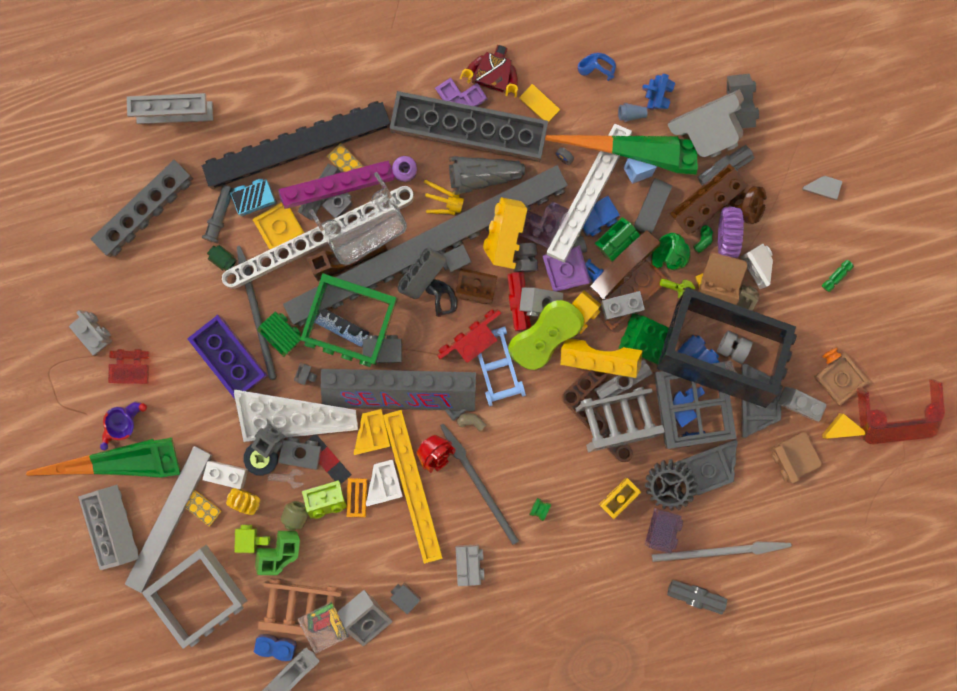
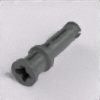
M222 185L213 215L207 221L208 226L205 235H202V239L218 244L217 238L220 230L224 227L222 222L234 188Z

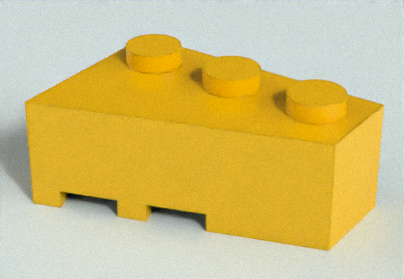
M501 197L499 203L495 206V217L490 222L489 235L483 244V249L493 265L515 269L516 263H513L515 250L519 251L520 245L516 244L519 232H523L527 208L522 201Z

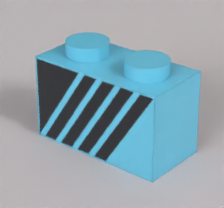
M258 179L253 181L251 186L245 187V185L234 189L235 191L231 193L238 215L242 217L277 204L267 180Z

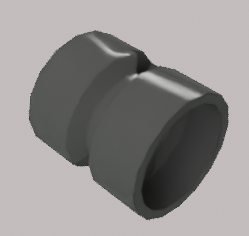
M517 244L520 246L519 251L515 250L514 252L516 259L513 263H516L513 272L538 271V260L535 259L537 244Z

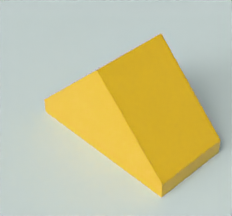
M839 413L824 431L822 438L865 435V431L845 414Z

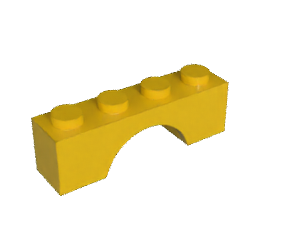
M571 338L566 340L562 346L560 365L636 378L641 368L642 350L623 347L616 351H599L588 346L584 340Z

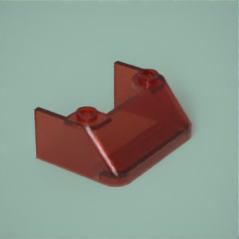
M929 379L931 403L925 408V418L887 422L886 414L883 411L877 409L870 410L869 391L861 387L857 388L860 427L865 431V435H861L862 439L868 444H881L936 436L945 415L943 384L937 380Z

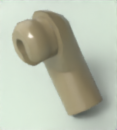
M474 413L462 414L457 420V424L460 427L474 425L479 431L486 426Z

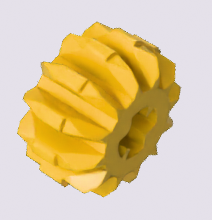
M237 488L231 490L226 501L227 506L248 515H254L260 505V498Z

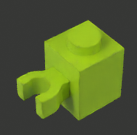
M241 524V528L235 529V553H255L257 545L270 544V536H257V528H252L251 524Z

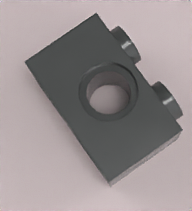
M288 437V440L282 441L283 446L278 463L315 470L319 468L322 446H318V442L307 440V443H301L299 438ZM299 447L304 448L306 451L304 458H299L296 455V450Z

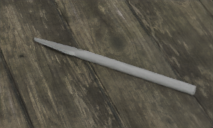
M754 542L752 545L652 554V562L751 552L762 554L788 548L792 545L791 543Z

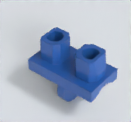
M656 75L655 80L650 79L649 85L642 86V90L647 92L645 98L649 99L648 109L669 108L670 99L663 97L665 91L670 93L674 90L675 82L668 79L669 75Z

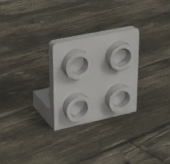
M78 310L76 313L79 318L69 327L90 353L95 356L112 342L109 338L111 334L105 327L101 328L97 323L99 320L92 312Z

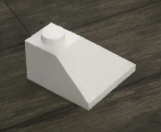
M764 244L757 246L740 257L747 262V269L759 289L769 286L771 282L773 264L771 256L773 254L770 248L764 246Z

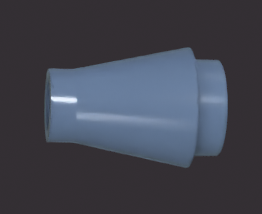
M628 103L619 105V120L627 122L647 118V107Z

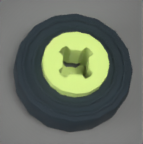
M252 444L247 447L243 462L250 473L264 476L275 469L278 463L277 453L273 452L269 457L265 458L251 448Z

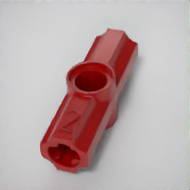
M524 272L507 274L510 292L508 296L510 310L513 314L515 331L527 330L531 328L530 317L527 315V312L519 311L522 288H526Z

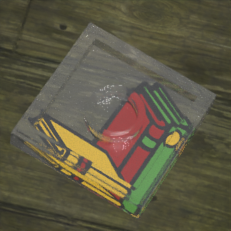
M332 602L297 619L315 654L349 637Z

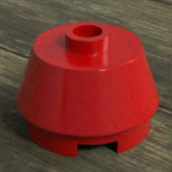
M433 435L421 443L417 450V456L423 469L432 473L434 469L438 472L449 463L447 458L450 454H455L456 450L452 446L451 441L438 435Z

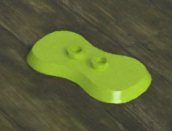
M557 300L549 303L544 307L537 322L531 328L512 338L508 347L511 358L517 364L529 370L544 367L551 359L554 350L562 342L580 333L584 326V317L574 305L567 301Z

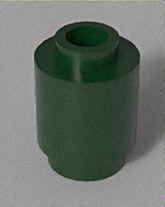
M221 245L217 247L212 246L207 253L209 255L208 260L222 271L231 269L237 261L234 255Z

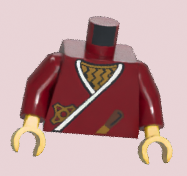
M497 45L494 54L486 52L485 55L478 56L461 73L460 79L467 77V83H470L472 79L474 84L478 83L480 86L504 93L506 96L512 92L515 94L514 97H517L518 76L516 68L511 65L512 60L505 58L508 48Z

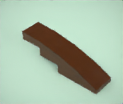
M646 230L604 270L590 286L591 289L605 300L632 277V273L646 262V258L660 247V242Z

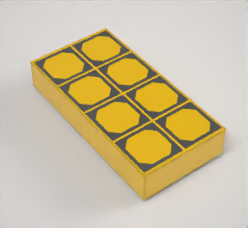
M341 143L327 156L342 172L363 167Z
M196 490L193 491L185 507L208 526H211L222 512V510Z

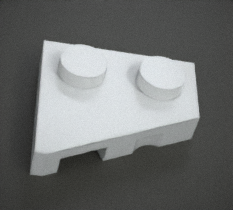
M393 459L374 464L366 506L403 497Z

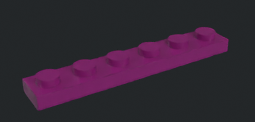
M384 161L281 188L278 193L284 209L393 181L395 176L389 161Z

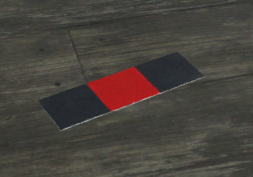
M317 434L308 439L316 441L318 446H322L319 464L334 481L339 480L340 484H342L352 475Z

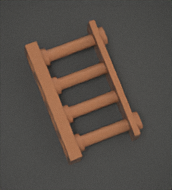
M270 578L269 581L264 582V587L270 588L267 616L259 621V630L328 639L336 638L337 635L332 626L316 633H312L311 630L309 631L308 614L314 612L316 594L328 595L326 605L332 603L334 607L335 596L341 597L342 590H338L336 586L319 588L281 583V579ZM278 589L289 590L286 619L283 622L276 621L274 617ZM297 591L308 593L306 616L303 624H297L293 620Z

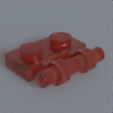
M124 349L110 351L109 357L117 359L116 364H109L108 383L148 384L149 365H142L141 360L149 359V351H142L141 349H135L134 351H125ZM124 359H134V364H124Z

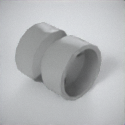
M728 330L723 336L717 352L726 357L730 355L732 360L742 364L748 356L753 342L743 337L739 339L737 334Z

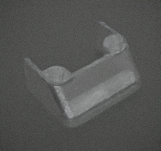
M377 172L374 173V176L381 190L372 196L371 201L375 209L341 228L340 224L332 219L321 224L313 209L309 210L337 260L343 265L355 262L403 234L407 228L404 217L386 184Z

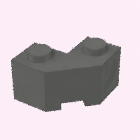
M750 74L727 76L726 94L740 89L744 97V101L740 105L741 109L734 112L741 127H756V119H759L758 107L755 108L753 103V92H756L755 81H752Z

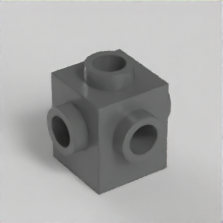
M268 425L264 429L260 428L255 435L256 439L251 448L267 458L273 452L277 453L282 448L283 443L281 442L285 435L272 425Z

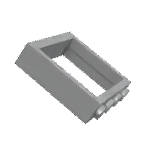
M207 545L200 548L142 592L182 648H185L187 645L193 647L200 641L198 637L202 634L206 637L215 630L213 626L217 623L220 626L229 620L228 615L232 612L234 615L244 609L242 605L248 601ZM201 559L233 602V605L189 637L157 594V591Z

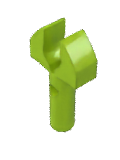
M666 279L660 280V286L677 291L678 298L682 295L683 288L695 289L693 283L688 280H683L680 284Z

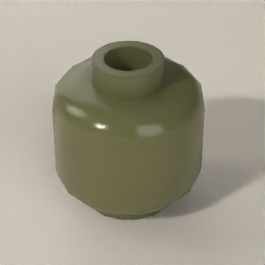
M292 501V503L285 505L281 515V522L287 530L295 531L304 527L308 517L305 505L298 501Z

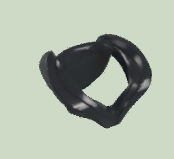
M433 279L425 291L430 295H435L436 316L441 317L442 315L453 313L457 309V297L454 290L445 282ZM447 293L450 296L451 308L450 310L442 311L440 299L442 294Z

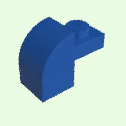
M692 387L685 391V396L681 391H677L672 397L673 405L693 402ZM697 387V388H696V389H697V395H698V398H699V397L702 396L705 392H704V390L702 389V387ZM693 409L674 412L675 420L679 427H683L697 418Z

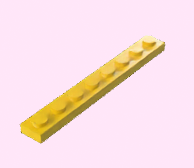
M399 410L383 415L423 562L425 564L443 559L403 412Z

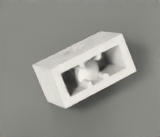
M210 460L207 461L203 480L242 489L244 488L248 470Z

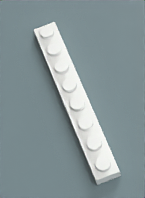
M614 124L608 136H631L632 131ZM603 151L599 152L547 250L548 256L562 262L566 261L620 155Z

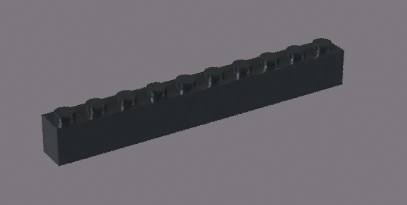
M375 101L369 103L367 108H354L350 110L349 114L344 116L343 114H337L331 117L332 120L326 122L324 120L317 121L312 127L307 128L304 126L296 129L295 133L280 134L277 136L278 139L272 141L270 139L259 142L260 145L252 147V145L243 147L241 152H228L221 159L211 158L206 160V164L201 166L209 188L215 189L338 146L340 143L343 144L389 128L390 121L383 102Z

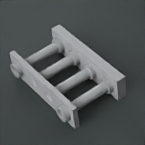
M205 93L127 96V116L136 117L137 124L213 121V102L206 101Z
M644 387L634 389L632 393L592 401V398L581 401V404L575 408L576 412L585 410L593 435L592 442L586 445L588 453L658 437L665 433L663 425L655 426L653 424L645 397L653 392L652 388L645 390ZM628 400H638L645 423L643 430H638L635 427ZM620 402L628 428L627 433L621 434V432H618L610 404ZM603 406L611 433L610 437L603 438L600 435L593 408Z

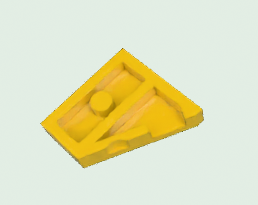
M382 409L363 413L354 455L390 447Z

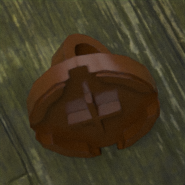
M752 186L747 193L743 192L730 200L729 204L731 207L741 209L745 223H758L766 208L765 204H763L764 200L767 199L766 191L763 187ZM737 200H744L741 204H735Z

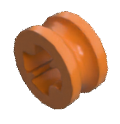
M837 347L822 355L827 360L826 364L842 356L841 353L837 352Z

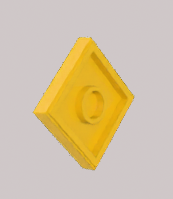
M282 202L252 219L269 249H273L304 234L291 208L284 209Z

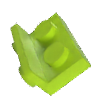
M339 480L302 491L306 511L310 518L319 519L325 514L339 513L347 508Z

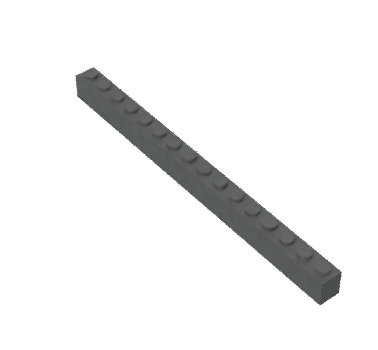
M558 165L335 278L374 290L378 287V283L382 281L388 283L395 279L394 275L400 272L402 275L405 274L425 248H431L441 254H445V249L451 246L453 249L463 244V240L467 238L470 240L480 236L479 232L485 229L488 232L490 222L495 217V206L499 203L501 197L522 201L528 212L531 210L530 206L536 203L539 206L547 202L548 197L552 195L557 197L565 193L564 189L568 185ZM328 285L317 318L323 308L326 310L331 307L336 309L344 305L343 301L349 298L352 301L361 295ZM318 286L283 304L293 325L298 324L301 327L306 324Z

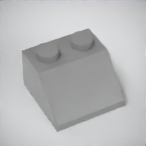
M365 590L337 612L343 629L362 646H365L393 622L376 600Z

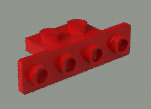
M498 309L488 311L484 315L485 319L480 323L478 320L469 326L470 330L465 334L463 332L459 333L453 338L454 342L452 344L442 346L438 350V358L442 359L456 348L466 363L471 361L497 341L496 337L487 327V324L499 316L501 312Z

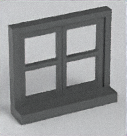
M725 362L713 363V365L726 369ZM664 371L654 372L661 424L665 431L663 437L666 449L737 439L730 395L719 392V398L698 401L696 383L691 382L694 402L673 405L669 380L680 377ZM721 405L724 430L703 433L700 408ZM695 409L699 434L678 437L674 412Z

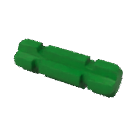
M845 260L841 267H838L829 277V280L822 284L823 289L827 292L832 291L835 287L834 285H837L847 275V272L851 271L854 265L849 260Z

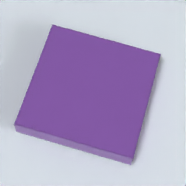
M580 245L572 247L565 262L559 261L547 254L543 255L553 291L557 292L591 282Z

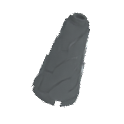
M452 156L449 159L450 162L454 161L453 165H449L451 188L457 189L452 192L453 195L508 183V181L521 179L522 175H525L524 164H521L520 161Z

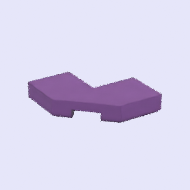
M449 78L435 88L441 99L445 101L478 107L488 100L478 83L461 93L453 80Z

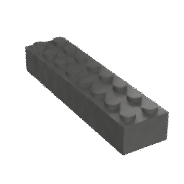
M397 91L390 132L540 162L548 121Z

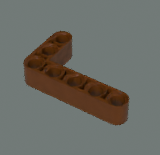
M586 370L563 392L562 401L591 431L587 416H580L575 408L581 404V401L585 400L584 397L608 373H603L602 376L598 377L594 374L593 370ZM582 379H587L590 382V387L587 390H583L580 387ZM568 392H573L576 395V400L573 403H569L566 400ZM593 408L596 420H600L602 423V428L599 430L600 435L606 438L607 435L611 434L608 423ZM628 444L607 448L620 462H628L633 457V451ZM622 448H626L629 453L625 459H621L618 454Z

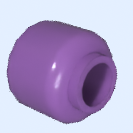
M408 156L397 158L392 167L394 176L401 182H410L417 175L416 162Z

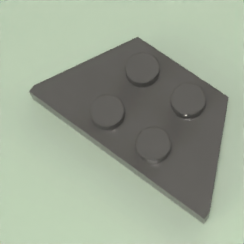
M742 364V375L769 384L770 376L752 368L748 364ZM781 394L779 397L776 396L774 403H770L766 408L741 399V437L746 438L781 420V405L778 404Z
M737 439L680 460V466L683 467L684 464H687L686 470H693L690 476H696V481L694 482L698 484L695 489L697 495L734 482Z

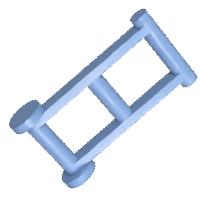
M505 327L491 330L495 337L500 336L506 358L484 364L482 354L478 355L488 388L485 395L489 407L493 406V401L521 393L522 397L526 396L522 381H517L504 338V334H507ZM509 365L515 387L493 393L487 371Z

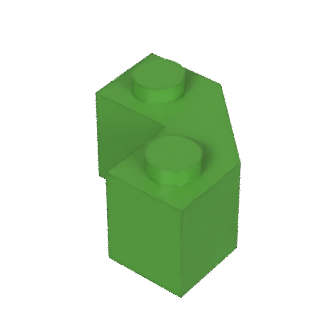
M278 531L276 548H257L255 560L257 575H278L286 565L298 558L300 538L297 531Z

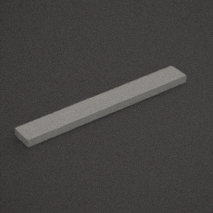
M196 446L193 447L125 585L140 593L145 590L212 454Z

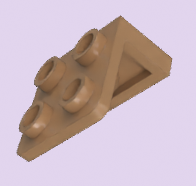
M711 253L700 282L699 292L737 305L739 288L747 269V262Z
M804 432L771 448L773 452L771 456L774 462L779 464L783 480L793 484L799 481V477L821 466V461L808 435Z

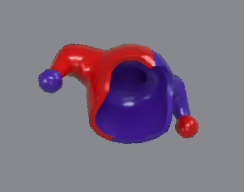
M135 401L126 408L114 407L108 410L103 417L105 430L102 434L100 449L107 450L108 443L112 439L124 440L128 438L133 432L134 417L140 411H146L147 405Z

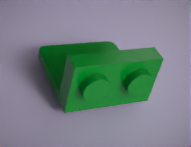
M633 313L628 321L624 336L621 338L619 349L625 347L642 350V358L658 364L669 328L648 317Z

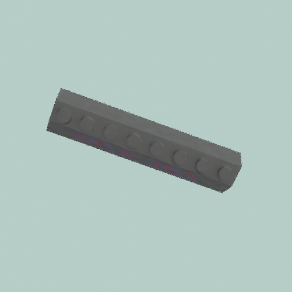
M321 369V400L324 405L342 408L449 409L456 411L466 409L467 411H475L476 372Z

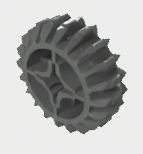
M672 459L669 460L668 464L665 460L661 461V465L656 463L654 468L649 470L650 474L646 476L648 482L645 483V487L649 488L646 493L652 495L650 501L657 500L655 505L659 506L662 504L663 510L667 506H669L670 511H673L674 507L680 510L682 505L687 507L688 502H692L693 496L697 493L695 489L698 484L694 482L696 481V476H690L693 470H686L687 464H684L683 467L680 466V460L676 464H673ZM658 476L661 478V482L663 484L661 489H659L657 486ZM682 481L686 484V492L684 494L680 487Z

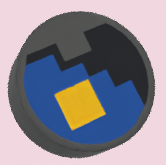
M560 147L555 152L556 156L566 165H570L574 161L573 155L563 147Z

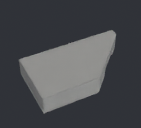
M823 176L804 186L802 190L837 200L842 181Z

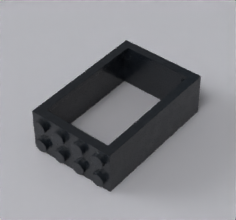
M686 287L677 301L656 369L766 408L770 403H774L776 396L779 397L782 392L783 386L780 384L787 374L786 362H789L792 356L790 348L796 341L797 334H794L796 326ZM687 310L779 342L780 345L769 384L675 351Z

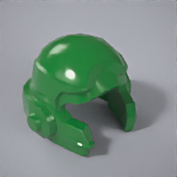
M668 233L658 240L660 247L652 254V265L656 268L663 267V262H665L667 268L671 270L685 268L689 263L691 254L689 245L685 243L684 238L677 233Z

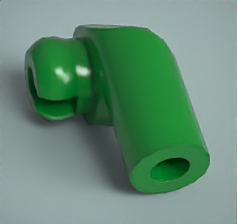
M704 225L700 229V241L693 246L698 254L713 242V230L710 226Z

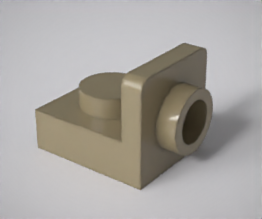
M742 285L737 306L752 311L759 300V293L752 286Z

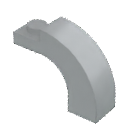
M307 648L303 649L262 691H290L319 663L316 655Z

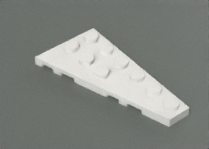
M234 390L243 442L254 441L260 428L264 429L268 425L277 428L285 437L358 430L357 415L354 409Z

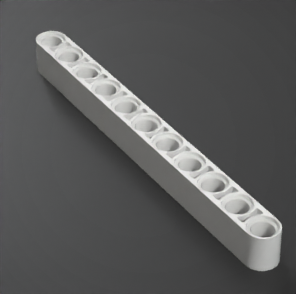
M408 186L399 187L225 271L222 275V282L231 289L251 282L410 205L414 199L413 191ZM402 192H408L410 194V198L408 200H402L400 199V194ZM385 200L393 202V206L389 209H385L382 204ZM367 209H375V215L367 217L365 215ZM350 217H357L358 223L356 225L348 224ZM334 225L341 226V231L337 234L331 232V228ZM322 233L324 235L323 240L315 242V234ZM299 242H306L304 250H297L296 246ZM288 250V257L281 259L279 257L280 251ZM265 258L271 259L269 267L262 266V261ZM252 266L254 268L253 274L246 276L245 269ZM232 274L236 275V282L228 284L227 278Z

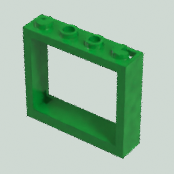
M322 273L300 340L305 342L304 346L315 349L316 346L323 348L322 352L334 355V352L342 354L341 358L352 361L353 358L360 360L359 364L370 367L371 364L376 365L398 299L397 297ZM328 285L389 305L372 357L310 338Z

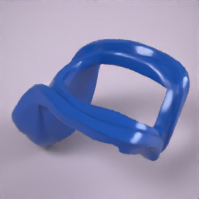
M604 53L590 54L578 63V72L582 76L589 75L596 68L608 76L607 81L615 77L616 63ZM602 59L611 64V70L604 69L597 60Z

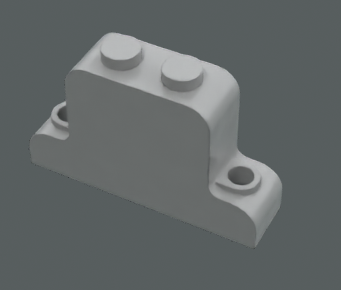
M738 89L672 119L667 125L674 135L682 136L688 134L700 156L707 157L710 155L711 158L721 154V150L725 148L731 150L737 147V142L743 136V129L734 112L741 109L740 105L743 103L744 97L741 90Z

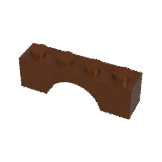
M378 227L360 234L358 239L347 247L335 251L324 250L308 257L307 260L313 275L319 282L322 273L332 276L388 251Z

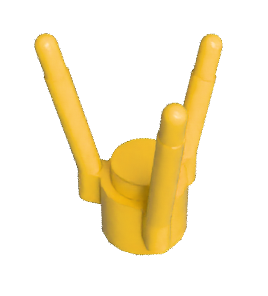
M424 180L425 184L450 196L446 199L428 193L425 194L428 198L447 203L446 208H449V210H426V213L455 215V212H461L464 199L459 198L460 195H453L452 192L428 180Z

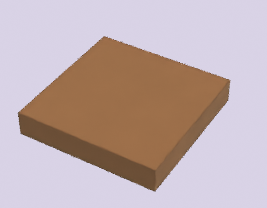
M845 352L841 354V357L831 362L814 376L838 406H841L869 383L868 379Z

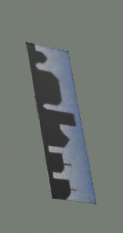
M324 308L315 322L360 347L363 345V339H367L370 333Z

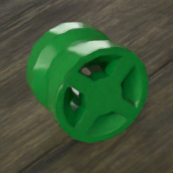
M537 498L529 515L537 516L541 521H544L551 504L543 503L541 499Z

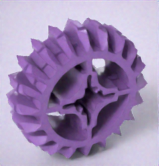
M724 207L720 213L717 244L718 253L733 258H738L740 255L744 235L743 212L740 208Z

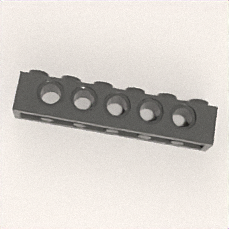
M173 160L104 225L91 240L106 256L115 257L122 251L121 247L126 242L130 243L136 237L135 234L150 224L149 220L153 216H159L167 203L171 204L178 197L177 194L181 190H186L192 184L191 180L193 178L176 160ZM170 179H175L176 183L173 188L167 187V182ZM157 192H161V199L159 201H154V194ZM146 205L148 210L144 215H141L139 212L140 207ZM132 218L134 224L132 227L127 228L126 221ZM118 231L120 237L117 241H113L112 234Z

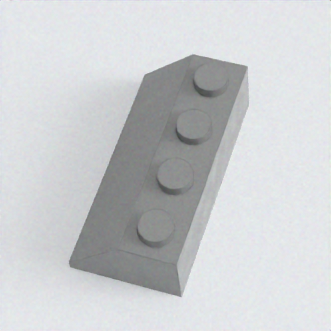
M118 485L79 496L99 569L103 570L139 559L138 548L134 543L133 532L129 526L127 511L124 508L121 499L122 494L118 489Z

